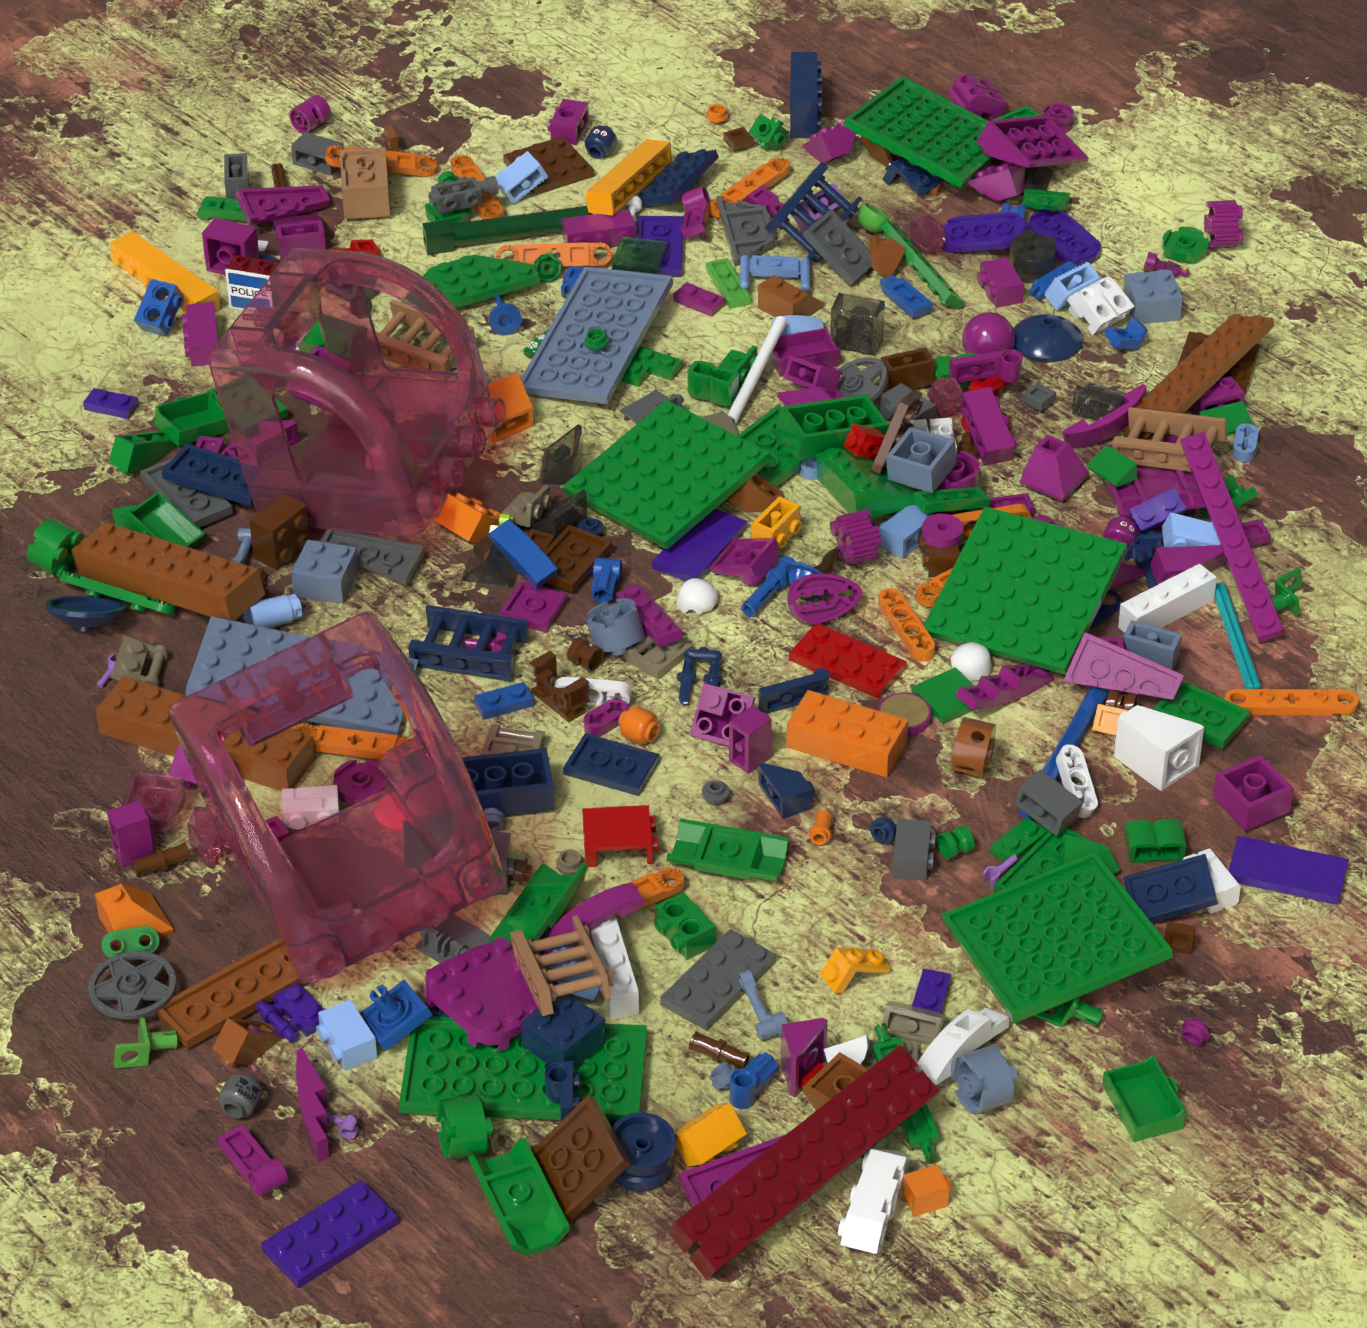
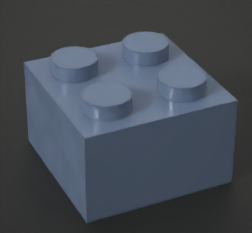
M1171 270L1125 274L1123 292L1135 306L1129 313L1131 318H1136L1142 324L1180 320L1183 297Z
M910 426L886 456L888 480L933 493L956 464L955 440Z
M307 540L291 572L293 594L297 597L343 604L359 571L357 548Z

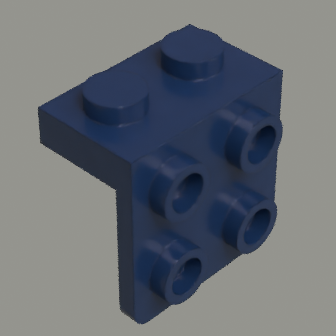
M903 157L891 161L886 166L885 170L887 172L882 179L887 185H890L902 177L921 196L945 181L939 176L931 175L928 170L920 166L912 165Z

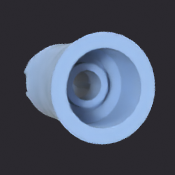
M295 594L261 599L243 613V619L246 624L271 629L302 618V607L299 598Z

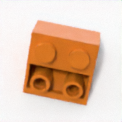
M517 373L474 390L476 427L491 443L534 427L533 406Z
M446 492L433 520L465 540L482 545L490 540L488 537L490 525L499 526L501 513L492 508L487 509L484 507V503L476 498H469L459 492L456 496Z

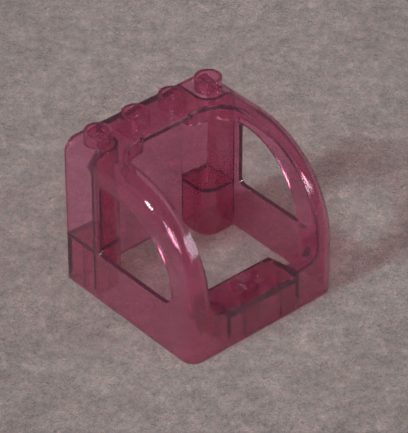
M293 248L213 347L209 356V368L256 513L258 514L284 493L307 505L309 528L405 537L421 534L426 530L433 518H438L441 515L448 494H451L454 488H459L463 484L466 470L475 457L483 455L486 441L495 428L502 426L505 419V403L502 398L491 397L475 339L469 326L454 304L436 286L420 274L398 262L370 253ZM363 287L375 289L396 297L415 308L432 322L448 342L457 363L458 373L388 367L382 356ZM317 320L319 321L331 362L313 354L296 350ZM277 389L293 390L320 401L326 423V429L297 467L275 400L274 392Z
M363 612L205 687L177 701L172 706L170 720L232 870L300 981L315 983L322 979L331 978L342 969L374 953L384 952L392 947L394 943L426 927L441 923L446 917L479 900L490 898L505 885L506 876L473 782L459 750L420 677L374 613ZM366 669H376L405 714L414 738L390 749L381 758L379 770L386 789L279 841L269 824L263 819L244 780L223 745L224 740L230 734L239 730L251 748L353 698L354 695L348 676Z

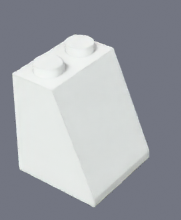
M1137 705L1129 711L1123 712L1118 717L1114 757L1162 791L1199 767L1204 727L1198 723Z

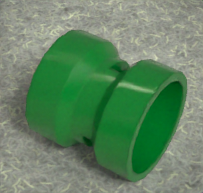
M966 825L955 827L952 832H942L936 837L938 849L946 860L957 857L960 852L968 853L975 848L973 835Z

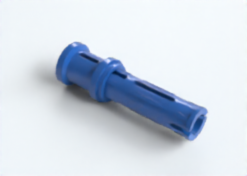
M782 556L778 561V565L767 572L766 580L741 605V610L746 616L753 617L777 590L786 587L789 575L785 566L788 562L795 561L793 558Z

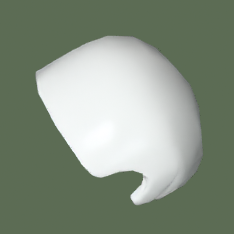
M699 578L685 581L676 597V605L683 613L693 610L697 615L711 611L718 601V593L715 587L708 581Z
M968 642L958 646L951 654L952 668L956 667L969 681L979 680L981 676H988L992 671L990 653L983 645Z

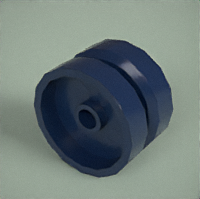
M631 1113L620 1118L613 1125L612 1129L631 1164L614 1181L625 1189L636 1192L653 1191L663 1186L671 1177L674 1168V1153L676 1149L674 1130L666 1120L651 1113Z

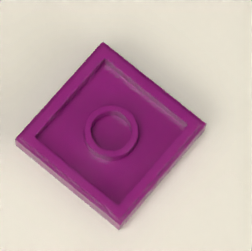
M521 581L499 612V616L528 620V628L547 633L568 602V594L544 587L535 590L531 584Z

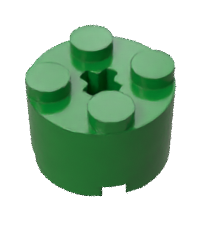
M47 519L39 525L33 534L36 540L33 545H28L27 560L34 566L60 579L62 570L69 572V568L75 563L72 549L83 540L84 535L59 520Z
M483 1094L446 1098L438 1101L436 1117L437 1122L441 1121V1131L438 1132V1137L445 1158L459 1159L473 1154L476 1156L489 1154L490 1146L487 1136L492 1135L493 1127L491 1118L485 1117L484 1114L485 1099Z

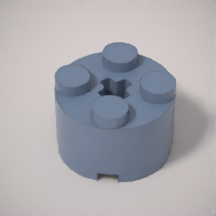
M616 599L617 604L609 605L607 601L595 606L587 613L586 624L593 644L602 648L604 652H612L614 656L621 655L627 651V647L646 638L637 607L631 599Z
M991 1045L957 1057L951 1065L952 1081L957 1080L959 1090L955 1091L956 1096L969 1113H983L1013 1101L1014 1082L1018 1079L1017 1072L1012 1064L1008 1065L997 1045Z

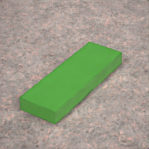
M728 258L706 263V271L721 296L725 298V303L729 309L751 304V296L746 289L740 287V278Z

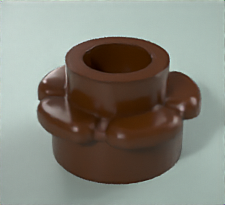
M527 858L525 860L516 859L515 873L511 877V881L519 882V885H522L523 881L528 882L531 875L532 865L528 864Z

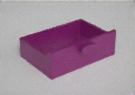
M827 328L780 336L770 359L779 377H784L790 355L809 358L831 367H838L840 349L836 347Z

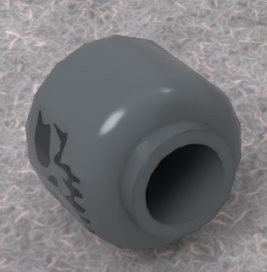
M234 1074L227 1079L218 1095V1102L222 1111L227 1116L234 1119L246 1118L252 1115L262 1097V1088L253 1076L249 1074Z

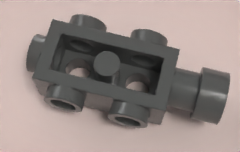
M495 176L486 177L483 181L477 182L475 177H460L457 181L449 183L441 181L435 186H431V192L428 193L431 206H435L439 214L450 213L454 210L472 208L483 204L482 195L498 194L499 187Z

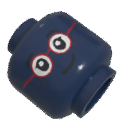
M601 125L594 126L585 140V148L588 154L595 159L607 158L611 155L617 144V137L613 130L608 126Z

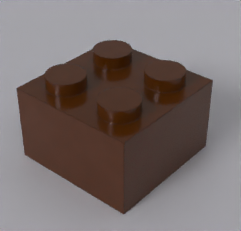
M284 493L249 520L254 559L276 571L300 553L306 541L310 540L307 505Z

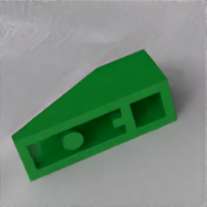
M160 430L116 435L109 464L117 467L121 473L132 474V472L146 469L176 448L177 445Z

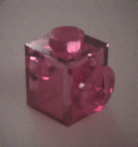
M930 215L910 222V241L921 253L933 255L936 250L944 247L945 227Z
M955 377L949 379L939 378L934 381L927 396L930 402L936 405L938 418H946L961 412L959 406L963 393Z

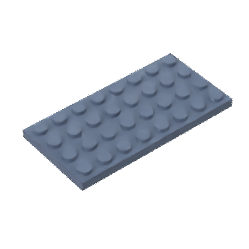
M584 267L521 377L527 394L608 404L673 285L672 276ZM592 329L604 330L609 338L607 346L597 351L588 349L585 346V338L588 331Z
M211 616L186 686L185 695L334 727L398 735L417 670L418 660Z

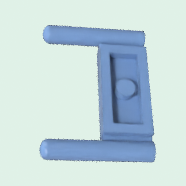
M747 255L740 257V287L742 289L749 287V273H752L751 276L761 278L775 275L785 279L791 277L798 278V275H801V290L804 292L810 290L809 258L804 257L799 260V257L752 255V258H749Z

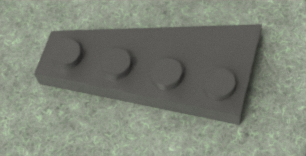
M330 526L320 541L356 547L358 566L405 586L409 583L425 555V547L421 545Z

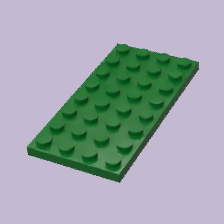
M430 1016L422 1025L410 1032L399 1100V1113L436 1115L439 1100L483 1094L485 1099V1117L561 1120L560 1103L550 1101L545 1094L544 1072L549 1064L522 1046L521 1034L510 1039L509 1048L498 1051V1045L478 1043L475 1048L467 1043L468 1033L450 1017ZM605 1023L606 1043L574 1068V1073L580 1074V1091H574V1096H579V1103L587 1095L596 1098L608 1122L616 1123L620 1118L628 1114L640 1112L647 1025Z

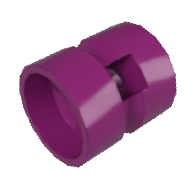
M313 95L291 109L289 113L291 124L301 134L304 132L309 133L331 117L329 104L319 95Z

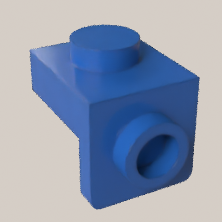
M1131 318L1125 329L1108 327L1104 335L1116 349L1138 350L1148 329L1136 318Z

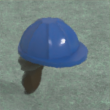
M834 548L828 551L821 563L815 567L802 562H788L785 568L789 575L790 586L796 579L804 575L833 574V567L839 561L840 549ZM812 595L811 597H807V598H805V599H812V598H816V597H819V596H813V595Z

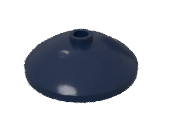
M1033 315L1023 319L1014 326L1016 337L1014 349L1019 351L1022 356L1039 362L1067 360L1076 355L1082 347L1083 335L1081 330L1070 320L1058 315Z
M68 596L48 600L46 602V610L61 622L76 626L78 631L90 632L93 631V627L107 625L121 617L125 613V604L100 597Z

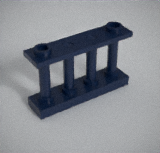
M823 162L807 176L764 227L770 234L777 228L783 229L809 253L806 258H809V260L813 259L814 261H817L821 255L789 222L788 215L797 216L807 227H811L816 221L801 208L802 205L799 203L801 200L804 202L808 201L822 215L830 210L813 194L814 191L811 189L813 186L822 189L844 210L840 216L843 222L847 217L851 219L858 212L859 208L857 205L862 200L858 196L850 204L825 181L826 177L823 174L829 167Z
M431 605L426 606L429 631L425 640H411L408 646L409 658L418 660L417 667L512 682L515 673L513 655L510 654L516 641L528 643V620ZM440 630L455 632L449 645L435 643ZM497 632L507 635L500 653L485 651L490 638H496ZM465 634L480 636L474 649L460 647Z

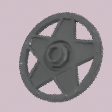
M876 358L856 359L838 369L842 371L841 375L843 374L842 381H839L837 389L845 397L867 394L873 402L882 393L888 382V370L884 363ZM866 364L871 365L862 371L857 367ZM882 373L880 383L877 387L873 383V381Z
M133 951L118 954L101 963L90 977L88 991L92 1004L101 1013L117 1019H138L149 1016L166 1006L175 993L177 981L173 967L164 958L149 952ZM138 959L147 961L137 967L127 962V960ZM109 968L112 978L97 984L99 977ZM164 969L169 976V987L156 980ZM100 1000H117L119 1010L104 1005ZM145 1000L157 1001L149 1007L138 1010Z

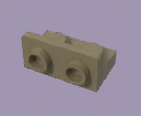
M544 485L536 494L521 492L502 511V514L514 517V524L531 527L551 507L552 495H550V486Z

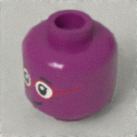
M1114 517L1107 523L1102 537L1128 545L1137 538L1138 527L1129 518Z

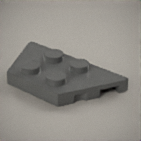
M722 196L716 197L717 208L734 266L740 265V257L742 255L752 258V255H759L775 246L774 232L770 234L764 228L770 221L766 206L749 204L737 200V204L724 201Z

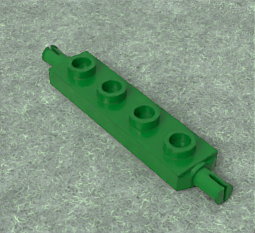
M881 1023V1028L879 1024L874 1027L879 1041L872 1045V1052L877 1063L900 1044L903 1047L904 1045L901 1038L890 1037L885 1023ZM925 1105L905 1121L901 1127L909 1148H921L926 1163H931V1160L935 1162L938 1159L933 1144L939 1142V1133L928 1105Z

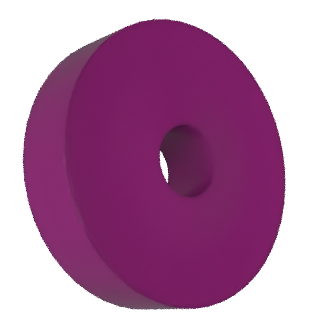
M949 514L929 516L922 524V538L933 547H953L960 543L963 538V524L958 518Z

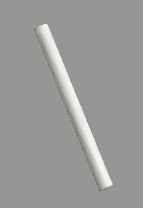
M782 316L776 317L728 413L734 425L737 424L787 324V320Z

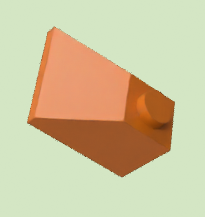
M119 884L95 894L98 916L108 933L140 926L152 927L157 931L159 938L174 933L170 922L149 892ZM142 935L139 938L141 945L151 941L147 935ZM113 940L118 949L120 950L122 947L121 942L119 940Z

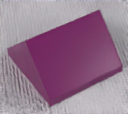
M824 1018L781 1024V1067L789 1093L795 1098L802 1090L801 1079L818 1063L823 1064L826 1061L824 1049L827 1048L828 1020Z

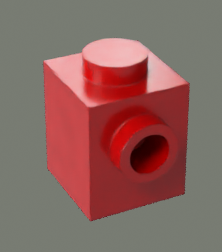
M853 424L847 435L844 447L856 457L875 460L885 435L877 428Z

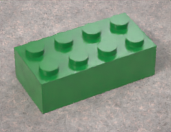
M865 394L782 406L775 431L795 459L800 461L816 458V453L824 452L828 448L847 449L844 447V444L853 424L877 428L886 435L889 423L868 395Z

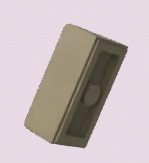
M890 1001L886 1004L883 1023L886 1024L889 1035L930 1045L943 1030L946 1014Z

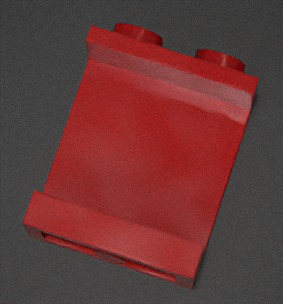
M649 805L582 808L585 863L588 868L597 867L596 851L646 849L647 864H653V853L658 852L657 836H652V833H656L655 816H650Z

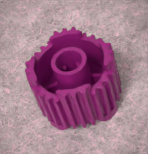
M1235 200L1207 201L1206 207L1209 208V213L1204 215V232L1209 234L1208 248L1236 247L1237 243L1243 242V229L1239 228V219L1243 218L1242 205H1238Z
M864 509L840 515L835 518V521L830 522L831 534L834 537L836 536L837 541L835 548L841 551L839 553V562L845 561L847 565L852 566L879 559L880 554L876 553L877 545L881 544V534L879 533L878 526H873L871 520H869V516H871L870 510Z

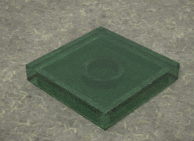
M621 237L612 262V270L658 274L667 249V242Z

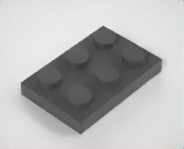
M832 209L802 234L849 286L872 267L871 254L868 247Z

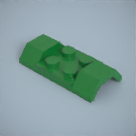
M680 818L677 839L672 853L667 854V861L673 864L694 867V870L748 880L749 877L780 882L786 863L789 837Z
M581 863L574 875H560L546 864H541L489 937V941L493 942L496 938H505L512 945L510 932L522 930L526 940L531 939L533 942L544 939L547 929L552 928L556 924L558 918L570 904V901L583 883L588 870L587 864Z
M526 1138L519 1139L509 1153L488 1160H484L474 1154L468 1156V1161L479 1181V1187L512 1250L525 1256H530L556 1247L570 1231V1226Z

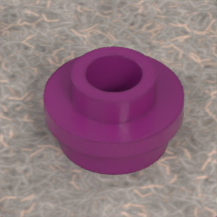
M1198 1019L1184 1021L1181 1035L1187 1042L1195 1046H1201L1203 1042L1208 1041L1210 1033L1205 1023Z

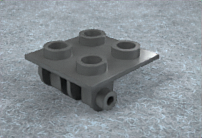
M654 390L621 409L620 412L638 424L665 400L682 407L684 398L681 394H673L668 398L658 390Z
M451 913L436 928L433 925L422 926L420 929L422 940L415 945V949L442 963L479 945L490 943L489 937L491 935Z

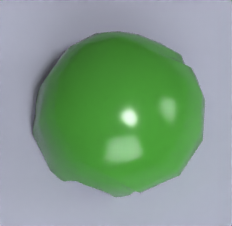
M863 202L857 214L858 222L861 226L873 233L883 232L879 225L885 219L892 222V218L889 219L882 210L869 206V203Z

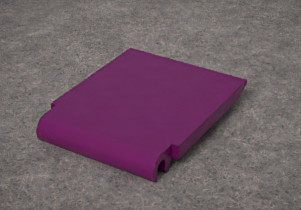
M1179 436L1165 437L1162 442L1176 443ZM1107 445L1100 446V450ZM1137 465V479L1116 487L1104 479L1119 517H1131L1129 509L1172 488L1176 489L1186 510L1205 507L1193 474L1189 471Z

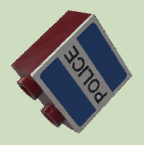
M234 255L225 270L229 307L274 315L283 301L279 262Z

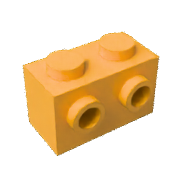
M779 496L751 523V539L776 538L779 549H782L787 541L801 529V505Z
M730 1102L716 1104L674 1132L676 1147L687 1167L700 1166L717 1160L715 1155L722 1150L725 1153L736 1148L740 1144L738 1140L747 1134Z

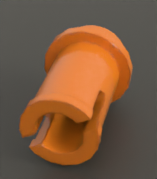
M818 811L815 815L814 825L809 830V837L816 845H823L831 838L830 825L833 817L828 811Z

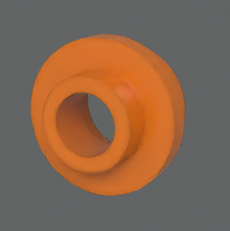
M721 104L709 106L706 118L714 124L722 123L728 118L726 107Z

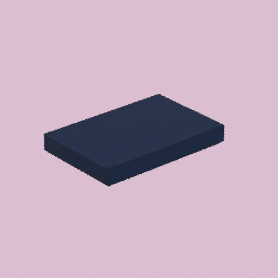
M585 733L563 767V775L639 796L660 762V754Z
M1206 854L1123 877L1126 891L1151 923L1218 905Z

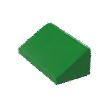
M1243 401L1204 410L1199 413V416L1226 419L1227 436L1236 434V429L1241 424H1252Z
M1108 445L1102 448L1087 464V469L1116 487L1137 479L1136 463Z

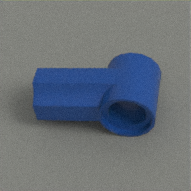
M595 558L591 598L596 600L597 603L601 604L613 600L617 582L620 583L622 576L621 559Z
M766 1052L758 1054L744 1069L735 1070L731 1074L729 1102L731 1105L739 1109L753 1106L756 1095L779 1072V1065L773 1056Z

